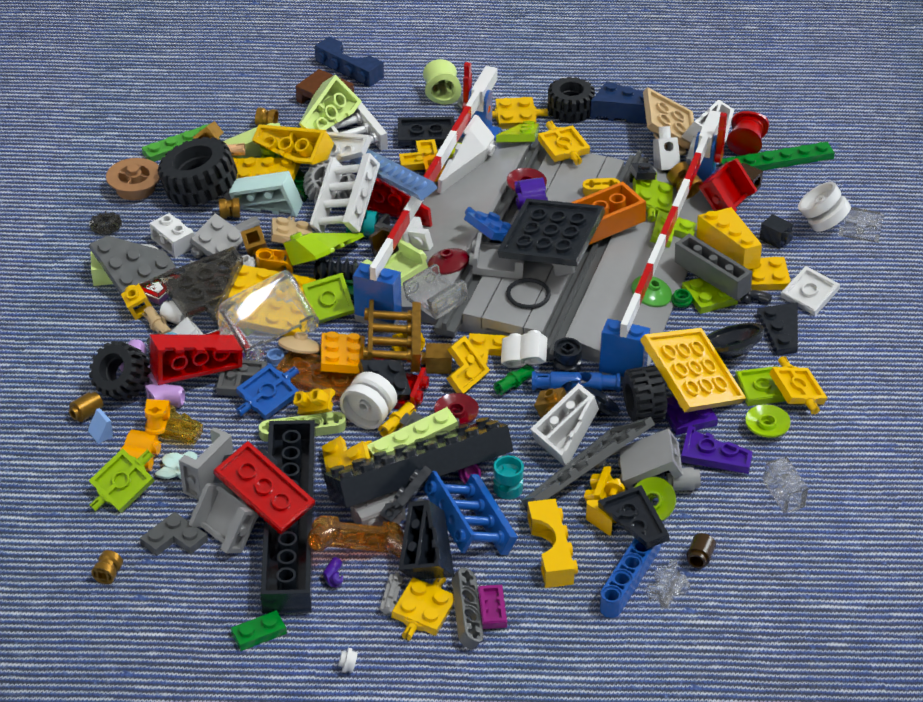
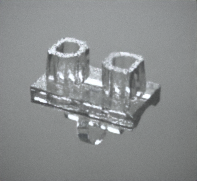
M670 560L667 567H657L654 577L656 583L659 584L649 583L646 589L649 600H658L661 608L668 609L674 596L686 594L690 589L687 576L680 574L677 570L678 562L676 560Z

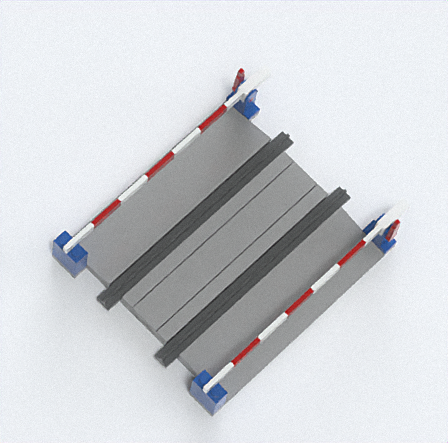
M465 62L463 111L423 177L434 182L445 162H448L449 159L453 160V158L448 157L457 142L462 143L465 136L463 132L474 115L479 116L494 135V153L492 156H488L484 163L441 194L436 189L422 201L411 196L372 264L360 263L353 275L355 321L368 324V321H364L365 308H369L370 299L374 300V310L407 312L412 310V302H421V322L434 324V333L455 338L458 330L475 334L509 336L512 333L523 335L530 330H537L547 337L546 359L552 361L554 359L555 342L561 338H574L582 345L581 359L598 362L599 372L602 375H616V373H620V383H623L624 373L627 369L650 366L652 359L645 351L640 339L645 334L664 332L674 308L672 301L663 307H650L641 303L652 277L663 280L670 287L673 295L677 289L682 288V282L685 281L688 273L687 269L675 263V243L682 238L673 236L670 247H665L677 218L680 217L697 223L698 215L713 211L701 190L689 199H686L696 174L704 182L715 172L716 163L722 162L727 113L709 111L701 132L697 134L694 156L679 191L677 192L676 187H673L672 207L656 243L650 242L654 222L647 220L646 212L645 222L588 245L578 267L575 266V273L555 276L552 264L525 261L523 278L541 280L550 288L551 296L549 301L539 308L524 309L513 305L506 296L507 287L518 279L472 274L473 265H469V262L465 268L452 274L439 275L430 271L428 266L429 259L441 250L448 248L463 249L468 253L469 258L470 253H474L472 252L473 239L477 240V235L480 231L464 220L465 210L468 207H472L475 211L486 214L493 212L500 216V220L512 225L519 210L516 205L517 193L507 185V176L515 169L532 168L542 172L547 179L545 193L548 201L571 203L586 197L582 192V184L587 179L615 178L620 182L623 181L633 190V183L629 181L631 163H648L649 159L641 157L642 151L638 150L635 156H629L624 166V160L611 157L606 158V156L590 153L579 156L582 159V163L575 165L570 158L554 162L538 141V136L532 146L531 142H496V135L501 133V127L492 126V88L497 81V68L485 66L476 83L472 86L471 63ZM654 168L657 172V181L672 185L666 178L668 173ZM422 203L430 208L432 218L431 227L423 225V229H429L433 242V247L430 250H422L427 256L428 269L401 286V272L384 268ZM696 224V229H695L694 237H696L697 224ZM482 233L483 242L502 244V241L491 240ZM641 276L633 294L631 290L632 283L637 277ZM532 282L519 283L510 292L515 301L527 305L540 303L547 295L543 286ZM373 319V323L398 325L400 321Z

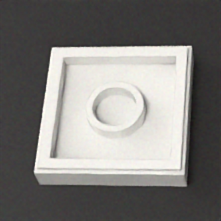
M805 266L781 292V298L790 303L798 302L799 308L816 316L838 292L840 284Z

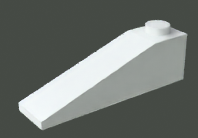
M477 115L473 116L465 128L462 144L457 143L453 160H448L438 179L437 192L440 194L484 163L487 157L492 156L494 153V135Z

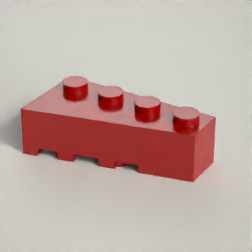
M150 334V369L158 385L242 367L243 350L234 335Z

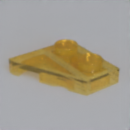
M170 405V418L165 432L158 436L164 439L195 444L203 433V424L191 419L185 413L178 414L176 408Z

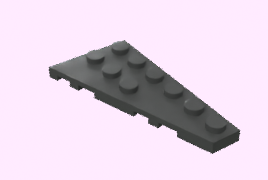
M644 418L609 429L521 500L525 508H527L528 502L547 500L551 496L560 493L564 487L593 467L597 468L607 461L606 458L616 454L623 446L654 426L655 423L652 418Z

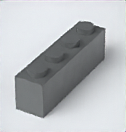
M691 234L686 235L675 243V263L735 300H739L751 291L752 271Z

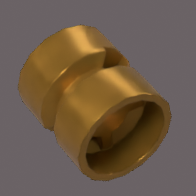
M687 162L676 164L666 176L672 186L676 187L677 192L689 168ZM697 174L686 199L695 196L700 191L698 186L703 182Z

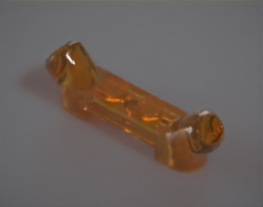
M325 515L317 517L313 521L312 530L308 534L307 541L311 549L317 552L323 551L327 547L386 552L400 558L404 532L402 527L394 522L383 521L382 526L343 523L339 521L337 516Z

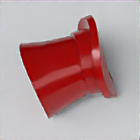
M741 111L734 114L731 121L733 130L728 134L726 140L728 148L740 156L760 152L762 148L761 139L767 134L769 129L768 119L764 115L752 111Z

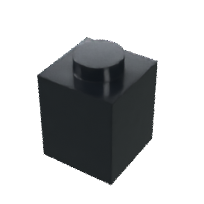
M772 214L761 223L759 239L780 249L792 240L793 224Z

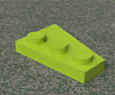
M523 121V124L516 125L497 134L496 142H535L539 133V123Z

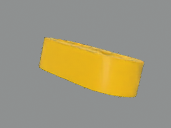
M615 178L587 179L582 184L583 195L588 196L620 183V181Z

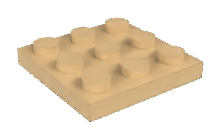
M647 87L643 91L647 128L651 132L659 134L658 127L670 126L671 138L677 137L678 144L682 148L689 150L691 142L681 136L694 122L693 111Z

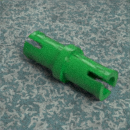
M526 364L517 371L509 372L505 378L493 384L495 392L503 395L512 388L520 387L524 381L532 378V371L534 369Z

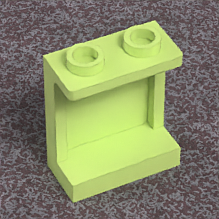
M400 239L398 243L399 251L390 256L384 268L400 271L402 286L426 271L428 266L426 262L427 256L422 250ZM366 259L361 263L371 265L372 261Z

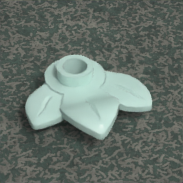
M188 451L183 455L174 452L166 454L162 458L164 467L158 470L155 476L163 479L178 476L181 479L179 460L184 455L195 460L198 457L192 451Z

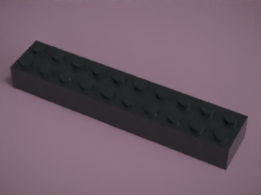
M315 420L269 421L268 453L278 461L276 466L315 500ZM314 506L283 534L278 533L264 520L260 591L262 614H268L276 610L278 613H312Z

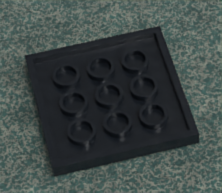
M526 198L497 251L498 257L578 267L605 214L604 206Z

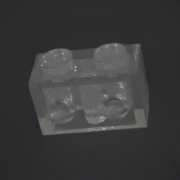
M788 457L766 462L763 482L782 511L787 513L805 508L808 487Z

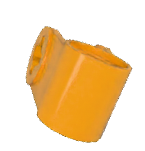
M260 248L256 251V268L289 274L293 273V266L286 250Z
M146 400L145 417L147 421L145 432L147 434L159 435L165 432L170 418V400Z

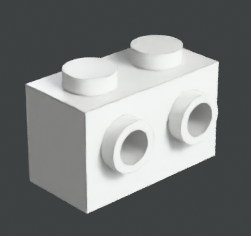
M170 213L150 222L151 239L176 258L194 247L190 243L191 238L194 236L193 230L186 227L178 218L176 219Z

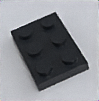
M454 116L398 117V146H416V141L435 139L436 145H442L455 124Z

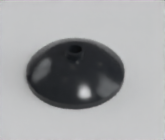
M742 323L721 328L708 334L707 337L719 356L737 358L752 349L762 339L765 331L761 324Z

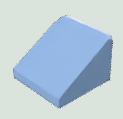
M100 408L96 409L88 428V432L97 443L113 437L111 420Z

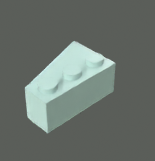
M289 171L237 178L229 192L231 199L239 198L240 209L257 212L269 210L272 211V214L284 212L291 213V216L297 217L303 204Z

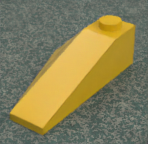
M262 124L258 125L252 139L254 143L295 163L312 165L328 160L334 145L326 130Z

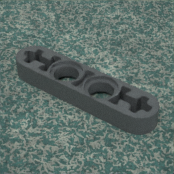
M462 567L454 574L455 577H452L457 632L461 644L468 649H474L483 640L477 579L471 570Z

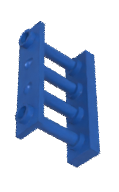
M433 471L423 490L432 503L444 510L447 530L460 552L466 553L471 542L477 541L493 542L500 555H508L518 536L479 474H471L465 485L444 484L438 473ZM451 494L464 495L466 500H454ZM460 510H473L476 516H464ZM469 525L483 526L486 532H473Z

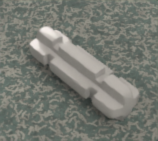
M397 572L389 575L379 609L384 615L392 614L398 599L403 577Z

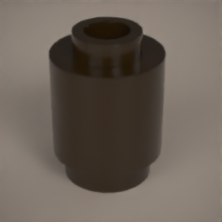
M706 533L694 535L687 551V562L690 566L701 569L709 564L716 547L714 538Z

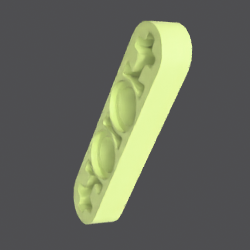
M334 411L265 420L259 425V437L261 440L268 442L269 432L267 431L269 430V421L315 420V423L319 424V426L315 427L316 436L337 434L346 429V416L342 412Z

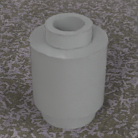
M693 467L682 468L683 476L674 478L671 473H666V481L673 487L674 491H692L695 488H700L701 477L699 469L694 470Z

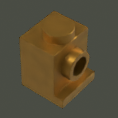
M213 121L193 136V138L202 139L203 137H208L211 139L213 137L219 140V136L224 132Z

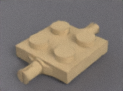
M291 216L288 218H272L271 241L286 242L291 240L290 235L302 232V235L312 233V227L305 221L295 222V218L292 217L291 220Z

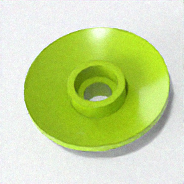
M774 405L755 406L747 412L745 418L746 425L750 431L767 438L782 436L789 430L791 424L789 415L783 409Z
M649 477L638 482L635 487L642 485L650 501L655 498L658 499V504L654 508L661 521L667 519L676 505V494L673 487L666 480L658 477Z

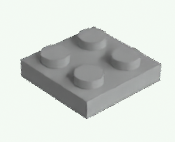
M216 213L190 240L192 245L222 266L244 244L241 231Z

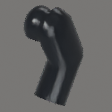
M751 289L740 300L743 303L749 304L751 299L769 305L772 295L760 290Z

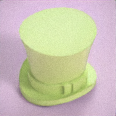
M437 59L429 62L424 68L423 78L427 83L425 94L435 103L448 105L455 103L460 98L461 84L456 77V67L451 62Z

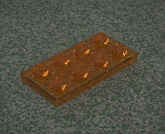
M288 351L276 367L277 370L285 373L295 366L299 370V374L290 379V381L296 388L309 392L317 388L321 390L332 388L335 390V395L332 399L340 401L344 391L358 375L321 371L320 355Z

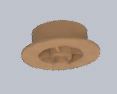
M145 158L121 160L108 169L106 180L109 186L115 189L121 198L141 200L149 197L154 192L155 185L160 181L158 175L159 165Z

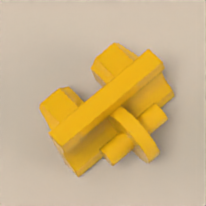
M317 388L310 392H296L293 404L298 406L297 414L303 416L331 412L333 407L332 397L335 395V390L332 388L323 390Z
M604 466L601 474L591 475L590 485L593 490L585 491L584 499L586 504L587 500H601L625 491V486L621 483V480L612 478L610 466Z

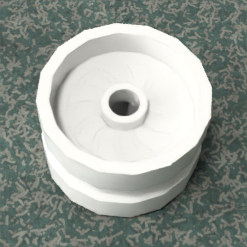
M826 182L809 191L800 200L798 209L805 218H808V223L816 232H821L832 228L842 221L849 213L851 205L846 197L841 195V190L836 183Z
M373 372L358 374L340 398V408L349 421L364 429L378 428L397 403V393L387 379Z

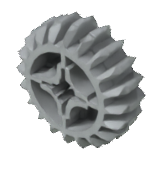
M322 161L320 165L314 164L313 167H309L308 172L304 176L303 186L305 195H308L309 200H314L315 205L329 162L325 164ZM352 173L342 174L340 182L355 181V175ZM352 189L337 191L335 199L350 198Z

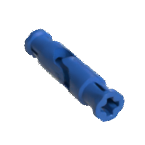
M532 371V390L534 391L536 389L564 388L565 391H571L579 383L583 387H591L600 392L602 390L620 392V373H616V375H602L601 372L551 371L549 374ZM584 380L586 383L580 384V381Z

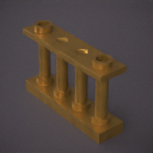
M370 299L369 308H365L364 321H368V345L363 347V360H372V358L407 360V363H411V372H420L421 302H412V310L407 312L374 310V300ZM373 319L407 321V325L373 323ZM373 332L407 334V338L373 336ZM373 345L407 347V352L373 350Z

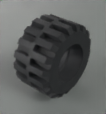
M577 77L560 78L553 81L548 88L547 109L549 114L555 119L569 123L586 120V118L590 117L591 100L595 96L594 86H591L590 82Z
M112 341L111 344H104V348H99L97 350L98 354L93 355L92 359L94 361L89 366L92 369L89 372V377L92 378V385L95 386L98 392L114 399L124 401V399H132V396L137 397L139 391L145 389V382L148 383L150 379L147 377L148 374H151V369L148 368L150 362L146 359L147 355L141 352L142 350L121 341ZM124 362L123 372L119 376V378L116 379V372L119 366Z
M650 365L627 369L624 373L622 387L626 410L632 422L651 417L653 422L664 420L667 412V394L663 378L657 367Z

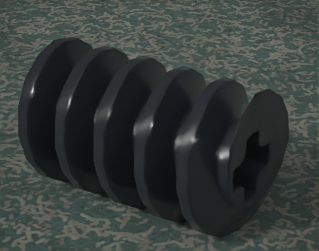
M325 256L321 257L320 261H316L314 266V279L317 281L320 278L323 279L343 273L345 280H353V275L358 268L357 259H354L351 265L349 258H346L344 264H342L340 257H338L336 263L333 262L332 256H330L328 262L325 261Z

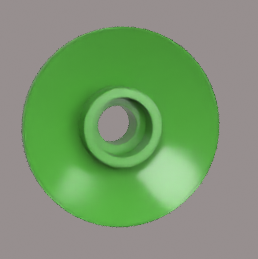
M641 276L637 277L632 283L631 290L633 294ZM653 276L641 303L650 307L666 306L671 301L672 291L663 280Z

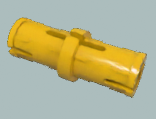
M406 402L398 411L392 412L389 415V419L378 427V431H381L380 435L385 437L395 432L398 428H402L403 424L399 421L405 413L411 415L413 411L416 412V409H413L415 406L410 402Z

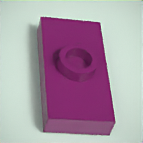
M478 586L482 628H507L503 586Z

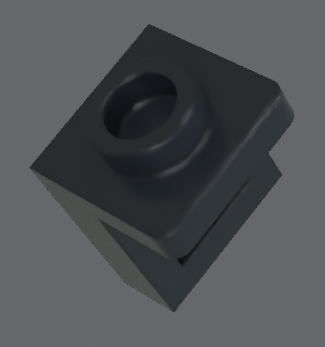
M631 163L629 181L633 183V178L636 180H655L656 171L650 163Z

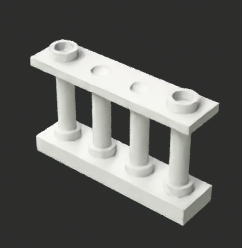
M362 102L355 112L351 114L352 117L345 118L326 129L328 132H338L337 129L357 123L360 127L340 133H365L372 138L370 144H376L381 151L388 149L387 132Z
M370 153L363 154L361 163L356 165L342 166L335 157H330L309 224L317 233H324L326 225L344 224L352 233H360L380 167V163ZM357 173L355 181L340 182L342 174ZM352 189L350 198L335 199L337 191ZM347 207L344 215L329 216L332 208Z

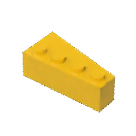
M732 207L718 211H708L705 214L698 215L696 231L698 239L747 269L760 267L762 244Z

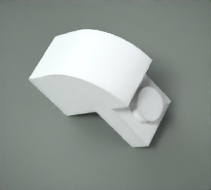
M413 217L401 239L417 249L430 250L433 247V242L429 229H423L420 217Z

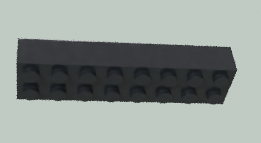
M488 417L479 418L472 425H458L455 427L456 430L450 432L440 431L435 433V437L429 439L427 437L419 438L414 441V444L408 446L407 444L394 447L393 451L387 453L386 451L374 453L372 458L366 460L365 458L355 459L351 465L345 467L344 465L334 466L330 468V472L324 473L329 499L348 508L398 491L402 486L407 488L411 483L408 480L416 469L421 471L424 466L432 470L431 472L436 471L439 476L513 452L508 425L500 423L498 420H490Z

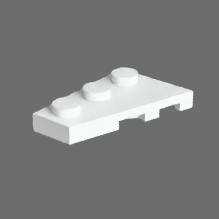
M326 131L334 145L328 160L323 162L325 164L328 163L330 157H335L339 162L362 157L367 152L372 138L363 134Z

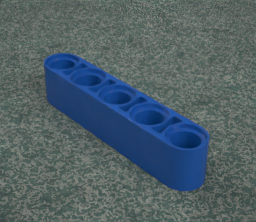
M634 538L601 590L600 612L603 616L615 618L621 614L659 553L662 544L647 549Z

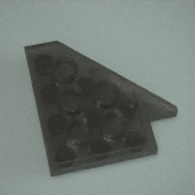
M233 246L158 276V281L185 318H190L206 311L214 322L217 321L242 269L243 258Z

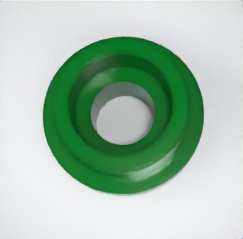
M677 289L672 295L671 301L675 306L684 308L692 304L693 298L687 289Z

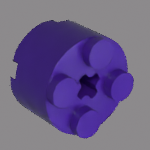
M543 177L514 182L515 192L517 193L516 205L519 211L526 198L548 200Z

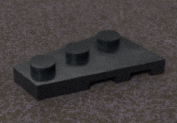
M798 302L757 308V316L764 327V331L776 356L797 353Z
M642 485L598 500V507L647 549L670 541L669 533Z

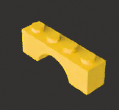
M556 499L528 502L527 520L531 535L542 537L553 546L550 550L541 554V573L545 588L574 585V575L578 574V565L576 560H572L573 547L571 542H567L568 529L567 525L562 524V508H558Z

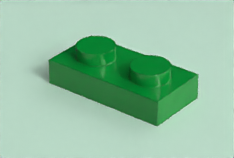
M276 610L231 627V634L240 651L285 635L287 634V629Z

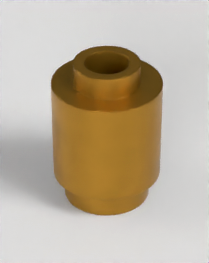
M88 392L70 403L69 414L74 420L83 422L93 416L96 409L103 407V401L98 393Z

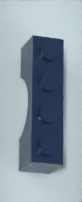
M330 36L315 45V61L368 87L384 78V62L372 56L363 58L349 57L343 54V43Z

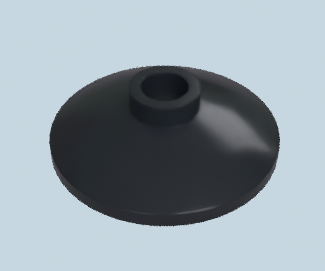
M584 387L595 396L599 408L596 414L599 415L601 412L613 416L619 414L620 409L612 399L594 388Z

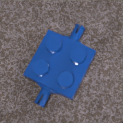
M468 207L465 210V221L491 240L503 242L511 224L500 220V216L493 212L486 214L475 211L472 207Z
M269 363L236 388L237 394L245 400L244 404L236 408L237 413L243 416L252 409L265 420L270 418L294 400L295 393L299 390L291 383L290 379L299 374V370L293 366L283 373Z

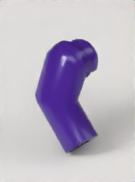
M333 557L323 571L324 579L332 588L340 587L344 580L343 575L339 576L338 572L343 563L337 557Z

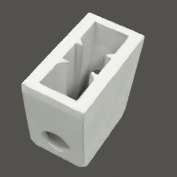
M670 126L658 127L659 139H653L654 168L669 170L680 163L678 138H671Z

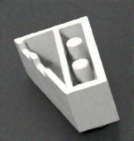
M578 383L531 428L535 441L564 466L571 461L599 410L595 396Z

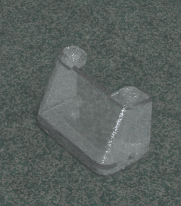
M288 270L281 271L226 299L218 308L219 332L221 335L235 336L243 350V360H260L264 356L265 344L298 327L303 333H311L319 327L318 316L296 279Z

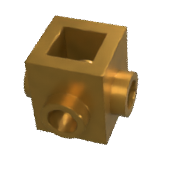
M551 388L540 391L534 404L540 418L546 415L567 395L564 388Z

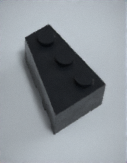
M429 500L409 502L398 570L410 578L414 577L419 580L455 577L444 510Z

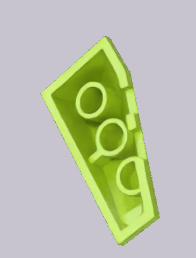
M302 232L290 235L291 240L283 243L291 265L294 266L324 257L335 252L336 249L343 248L345 245L363 238L364 235L363 233H308L302 235Z

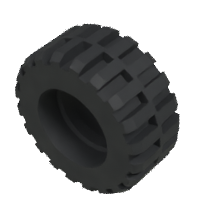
M194 138L192 141L182 142L183 144L173 147L172 151H168L165 157H162L158 166V175L168 198L178 205L198 206V204H206L210 200L214 201L218 199V196L227 193V190L231 189L237 178L238 171L230 149L225 142L217 138Z

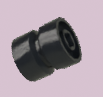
M568 337L557 340L554 344L553 371L580 372L581 343L574 338Z

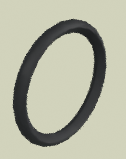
M522 278L515 280L507 287L506 296L517 307L534 309L545 305L549 301L551 291L541 280ZM532 282L543 286L547 295L540 303L527 305L515 301L510 292L519 283Z

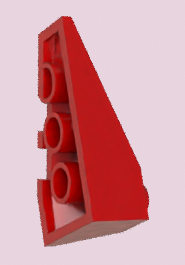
M376 178L367 209L399 218L411 196L393 185ZM421 203L414 217H420L422 225L431 227V210Z

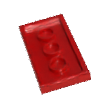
M249 441L213 470V474L280 534H283L315 505V500Z

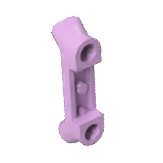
M135 339L129 341V345L142 350L141 352L145 354L147 353L146 345L142 341ZM124 362L119 366L122 372L124 368ZM152 372L147 375L150 378L149 382L144 384L147 399L170 400V407L180 408L184 404L185 391L182 386L158 385Z

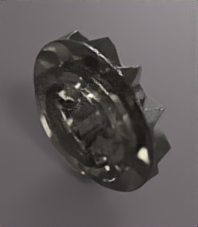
M105 211L102 214L98 212L97 216L91 217L89 225L94 233L106 235L118 231L122 226V220L120 215H115L114 212L107 213Z

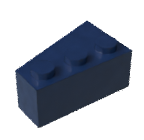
M606 81L591 100L590 119H596V116L608 117V121L620 118L626 119V122L647 124L643 91Z

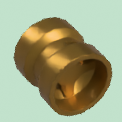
M258 107L255 114L256 126L259 124L278 123V110L271 109L268 111L265 108Z
M233 198L232 200L219 199L221 218L224 219L228 216L240 217L239 198Z
M111 550L103 551L98 558V563L91 570L93 578L102 584H111L116 577V572L123 565L122 557Z

